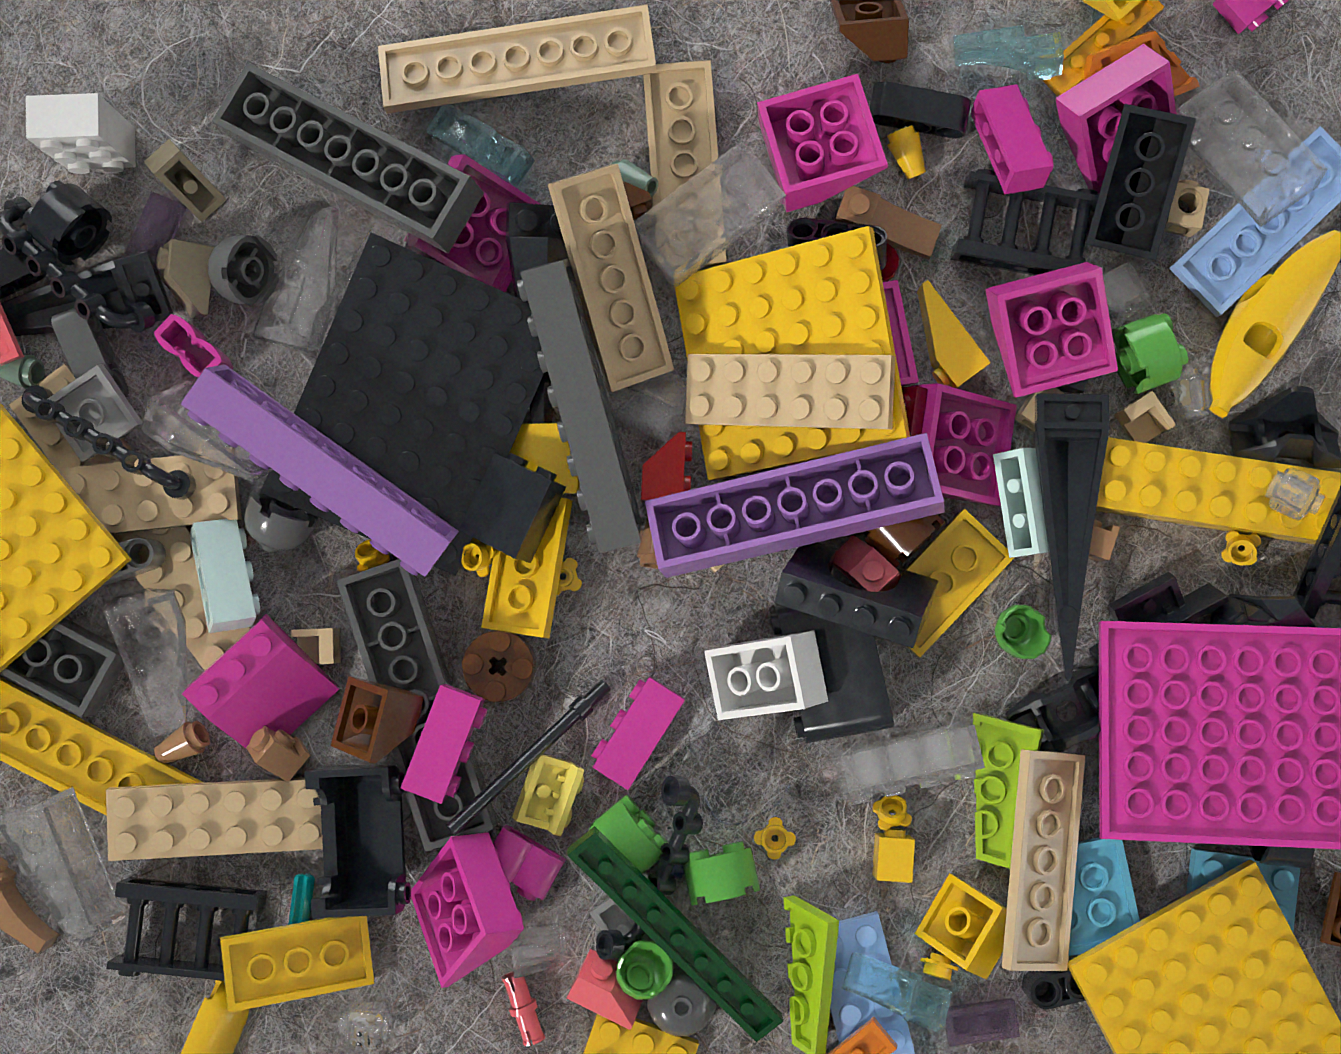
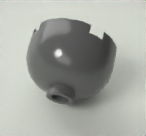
M235 235L226 238L212 250L209 257L208 275L210 282L219 295L230 302L247 305L263 303L273 294L278 283L279 273H274L273 261L278 262L277 255L271 244L262 237Z
M255 491L251 492L244 514L247 531L258 542V546L261 549L270 553H277L278 550H291L302 545L310 537L318 520V517L260 493V491L258 495H256Z
M673 962V976L670 983L658 996H655L653 999H647V1008L653 1022L662 1031L673 1036H690L700 1032L711 1021L716 1009V1002L676 962Z

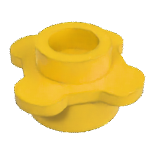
M1231 530L1225 535L1227 541L1226 549L1221 552L1224 561L1241 566L1252 565L1257 561V547L1261 544V538L1258 534L1251 533L1250 535L1239 534L1236 530ZM1240 545L1245 547L1243 550L1238 549Z
M472 537L471 542L463 547L461 563L466 570L476 571L479 577H486L490 572L489 565L496 555V550Z
M370 539L366 540L355 549V558L359 561L357 570L362 572L389 562L390 556L376 550L370 544Z
M567 558L562 562L560 574H566V579H559L557 595L567 590L578 591L582 586V581L577 577L576 572L578 563L573 558Z
M887 795L881 800L874 802L872 810L878 815V827L880 829L888 831L892 827L900 825L908 827L912 823V816L907 814L906 800L902 797Z
M779 817L770 818L768 825L763 830H758L754 834L755 843L762 845L767 851V856L773 860L779 859L781 853L788 846H793L796 842L795 834L788 832L784 828L783 822ZM773 835L778 836V840L775 842L771 839Z
M931 952L930 958L920 957V961L925 963L922 972L924 974L950 981L952 971L959 970V967L950 965L951 959L944 955Z

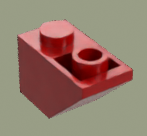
M678 432L642 465V503H645L647 500L690 490L691 476L684 475L685 462H692V441H686V432Z

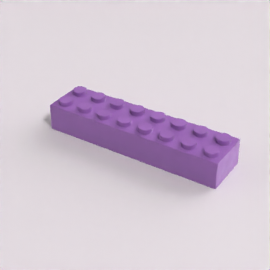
M227 365L205 368L181 402V405L189 410L187 415L195 422L203 426L209 424L220 432L218 437L232 447L237 448L239 445L250 453L249 459L263 469L270 467L281 475L279 480L295 491H298L299 488L311 496L309 500L314 506L324 512L329 510L341 517L340 523L345 528L354 533L361 531L371 539L370 544L376 550L386 555L389 552L401 560L399 563L401 567L415 576L420 573L425 577L459 532Z
M927 433L645 501L658 569L666 578L945 512L944 499Z

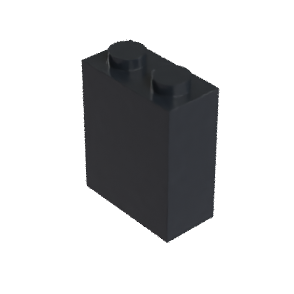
M494 453L459 530L514 559L531 563L566 486L556 482L557 474L540 466L537 467L536 471L527 468L529 461L513 453H509L507 458Z

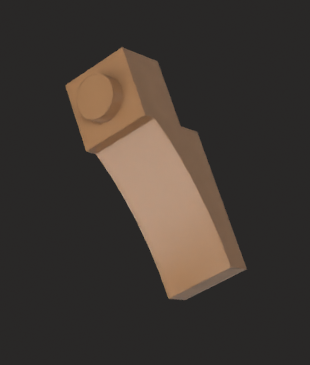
M856 186L845 190L835 221L881 227L887 233V243L893 248L928 260L930 259L942 226L941 224L908 212L881 198L880 194Z
M0 857V929L39 954L52 947L60 934L51 929L31 910L14 882V877L17 873L8 867L9 863L5 859Z

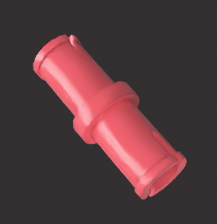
M522 969L516 970V975L514 971L505 974L501 979L504 982L511 1003L509 1008L510 1015L516 1018L523 1039V1045L530 1046L531 1040L533 1045L545 1039V1034L542 1031L535 1010L538 1007L536 999L531 998Z

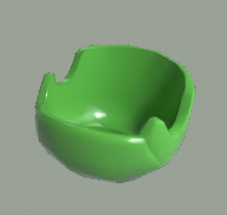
M1029 605L1010 606L1000 613L995 626V637L998 645L1015 658L1035 659L1047 650L1052 635L1045 627V616Z
M640 940L634 942L622 954L617 963L616 980L624 993L636 1000L653 999L655 996H658L664 991L673 976L672 958L654 941Z

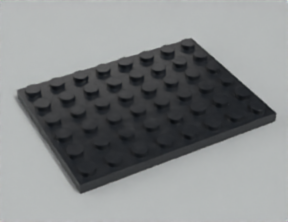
M371 232L294 414L457 529L459 532L434 565V567L456 576L461 565L463 547L472 540L470 535L459 530L494 453L505 458L508 457L544 375L537 356V352L541 351L539 337L533 338L529 329L527 316H530L532 313L528 302H523L515 296ZM270 468L260 493L345 528L340 523L341 517L331 510L324 512L314 506L309 500L311 498L310 495L300 488L298 491L287 487L279 480L281 475ZM359 531L358 533H356V534H359V535H361V536H363V537H366V538L370 539L368 536H366L365 534H363L361 531Z

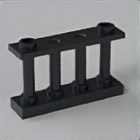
M978 169L976 172H970L964 182V188L975 189L976 191L968 235L964 236L963 239L958 238L952 247L950 260L1033 276L1086 262V259L1083 258L1090 214L1095 212L1099 197L1097 191L1086 188L1074 191L1044 185V188L1004 194L994 171ZM989 192L1010 196L1002 240L997 245L984 243V239L981 238ZM1023 199L1043 202L1036 246L1031 252L1018 250V246L1015 245ZM1057 205L1077 209L1069 255L1065 256V258L1051 256L1052 252L1049 251Z
M1341 486L1293 593V596L1297 598L1311 619H1315L1320 606H1324L1325 603L1341 606V591L1328 590L1332 579L1341 576Z
M134 877L125 878L116 883L115 897L127 898V903L130 904L124 955L119 954L109 960L106 969L119 970L118 974L126 977L139 976L141 973L222 980L225 985L223 965L209 963L214 914L219 910V907L231 908L232 914H235L233 935L247 933L250 915H253L254 911L266 905L267 891ZM149 900L162 902V907H165L159 958L139 956L144 908L146 904H149ZM184 904L197 905V910L200 911L194 962L174 960L180 908L184 907Z

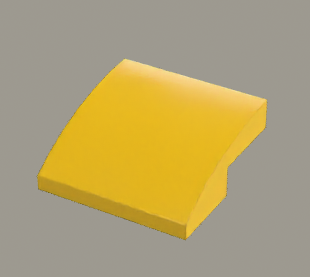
M557 423L522 424L510 453L528 460L527 468L536 471L537 467L540 466L557 474L555 481L566 486L563 494L577 493V490L580 489V482L578 476L572 477L567 462V456L570 455L568 441L562 442Z

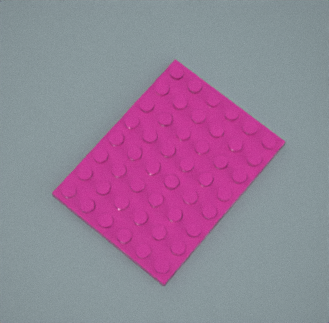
M1125 621L1099 622V722L1101 727L1099 732L1100 839L1341 849V628Z

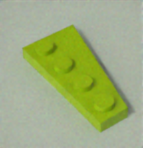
M974 712L975 743H973L976 775L974 779V793H976V859L1010 869L1021 749L1040 751L1044 730Z
M795 895L783 897L784 910H790V926L785 927L786 942L792 943L793 963L787 964L788 978L791 980L795 996L789 998L792 1044L806 1054H826L839 920Z

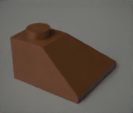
M830 0L839 32L872 61L893 63L897 59H906L908 57L909 18L901 0Z
M348 676L330 746L369 763L376 764L415 732L417 721L421 715L423 696L404 689Z

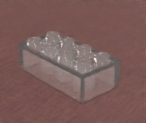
M1236 68L1177 109V115L1197 118L1189 143L1190 149L1260 227L1318 188L1328 170Z
M742 140L634 221L640 246L674 289L782 208L786 194Z
M963 721L827 752L836 794L843 801H850L851 805L871 801V795L880 792L885 793L887 797L903 794L906 792V786L914 784L920 785V788L934 787L940 785V778L954 776L955 780L972 778L976 776L975 770L985 768L975 725Z

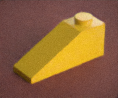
M927 280L919 287L917 294L930 364L934 369L932 375L937 383L958 388L991 362L929 280Z

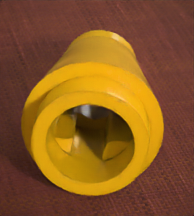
M913 125L887 135L890 143L887 147L907 180L926 173L920 134L915 132Z

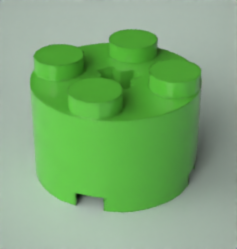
M1166 313L1161 315L1152 314L1112 330L1113 342H1116L1117 352H1115L1118 367L1117 373L1127 388L1132 386L1136 388L1133 392L1134 394L1143 393L1180 378L1182 365L1188 363V354L1185 347L1177 343L1173 334L1172 321Z
M628 794L598 817L589 828L590 830L595 826L642 874L660 860L659 856L662 854L660 848L664 843H668L660 833L656 834L653 830L656 824L651 816L644 809L640 810Z
M743 841L722 845L723 852L709 855L708 848L690 852L689 860L683 865L691 905H698L697 897L702 896L705 897L706 903L746 895L745 887L752 886L754 892L760 891L752 848H744Z

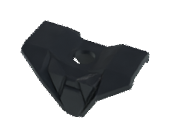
M1306 386L1290 387L1229 421L1228 430L1234 457L1273 462L1278 457L1301 459L1311 463L1314 467L1341 469V451L1338 444L1339 432L1317 411L1314 390ZM1284 433L1287 434V435H1285V436H1283V437H1281V438H1279V436H1278V435L1284 434Z
M1231 593L1227 595L1229 602L1218 607L1212 613L1210 624L1317 627L1295 596H1251Z
M1099 665L1073 671L1069 683L1046 695L1032 691L1005 713L1008 720L1044 730L1040 751L1062 753L1076 743L1095 738L1097 733L1101 731L1099 722ZM1063 701H1070L1076 707V715L1070 721H1062L1057 715V707Z

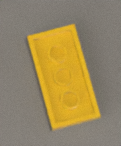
M567 498L560 499L531 563L514 559L495 549L496 555L492 561L481 628L550 639L573 500Z
M962 509L905 569L939 580L929 614L914 648L907 647L918 658L935 643L1015 558H1009L1008 549L966 509Z
M367 916L328 917L220 937L229 1013L374 984Z

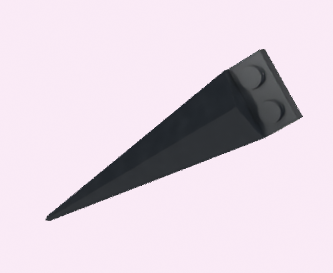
M507 203L506 243L514 295L519 299L521 297L517 280L522 279L520 272L569 258L554 205ZM548 372L544 373L529 407L531 424H552L554 408L550 403L547 387L551 386Z
M150 249L120 257L116 256L76 272L81 279L82 286L91 294L94 292L101 294L105 299L107 308L114 313L124 315L126 307L142 301L147 303L153 310L155 322L166 320L170 314L174 315ZM49 283L4 301L1 305L15 336L55 333L51 321L52 316L75 307L77 299L71 294L63 298L57 297ZM99 319L103 329L115 328L108 326Z
M1037 393L1035 396L1034 438L1064 677L1069 681L1073 672L1088 557L1110 429L1109 395Z

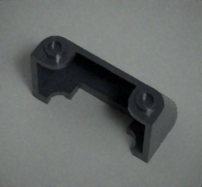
M782 605L775 606L776 614L770 615L774 635L781 634L783 636L814 630L828 696V702L798 710L799 716L793 718L797 737H804V741L807 744L893 728L892 710L874 635Z
M334 765L305 771L306 790H316L319 797L313 798L314 806L321 805L324 875L317 878V885H324L321 897L311 899L312 918L397 915L403 911L405 904L410 903L411 886L409 882H406L402 794L405 790L401 789L405 776L403 772H399L397 766Z

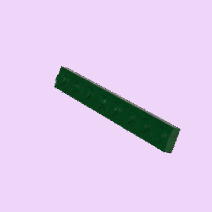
M595 826L567 848V856L756 1042L784 1022L782 1013Z

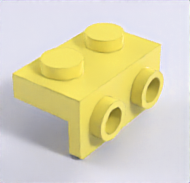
M543 753L530 765L512 818L520 823L546 829L553 835L561 837L564 828L571 821V808L575 796L582 790L584 769L571 761Z

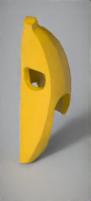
M1330 231L1303 245L1273 275L1268 274L1260 278L1239 299L1219 339L1211 365L1210 393L1213 402L1209 410L1221 418L1226 417L1231 408L1242 403L1262 384L1294 343L1321 300L1341 259L1340 231Z

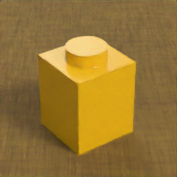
M891 828L888 831L884 830V833H875L872 875L876 880L912 883L915 839L910 835H906L905 829Z

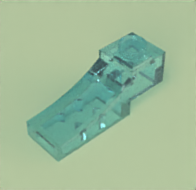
M1019 25L953 36L955 66L993 65L1006 67L1025 73L1027 80H1047L1054 76L1062 75L1064 54L1060 32L1025 37L1024 27Z
M448 104L442 105L425 130L432 138L460 154H465L516 188L535 162L534 158L523 146L499 135L493 127Z
M855 951L850 956L842 989L888 1008L902 1016L905 1021L935 1032L945 1026L952 991L922 981L921 975Z

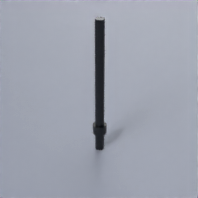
M601 680L584 697L578 696L569 705V711L446 824L450 832L456 836L578 720L584 721L593 712L592 707L611 690L608 684Z

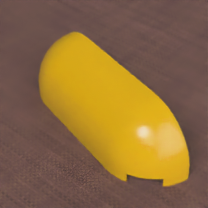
M215 980V986L210 998H204L181 1054L234 1053L246 1024L249 1009L228 1012L224 981Z

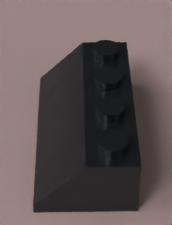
M1124 104L1086 245L1156 260L1197 118Z

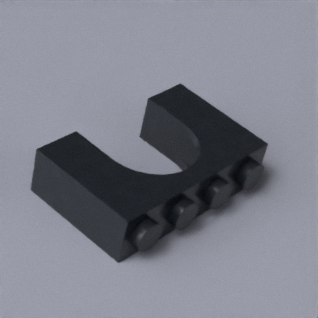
M816 542L799 546L781 573L774 603L914 648L929 614L939 580L904 570L898 584L891 590L883 592L859 590L843 584L831 575L837 548Z

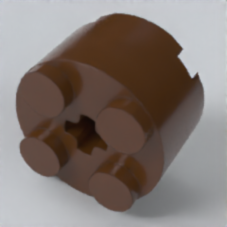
M935 514L867 530L864 532L867 536L864 541L877 550L897 569L900 565L897 559L902 563L908 560L931 538L930 534L936 529L939 530L945 522Z
M507 631L487 632L477 637L464 654L462 660L464 679L468 687L477 696L491 702L508 701L524 693L532 684L536 673L535 652L529 642L519 634ZM495 658L498 660L505 658L508 663L504 666L507 671L505 674L503 672H494L495 662L493 660Z

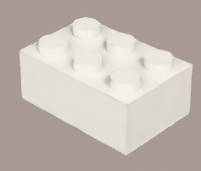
M98 93L26 96V139L40 148L42 152L52 157L55 162L68 169L69 172L86 174L90 172V169H102L106 172L118 173L123 172L124 168L136 167L135 127Z
M814 630L729 644L704 651L718 720L801 710L828 702Z

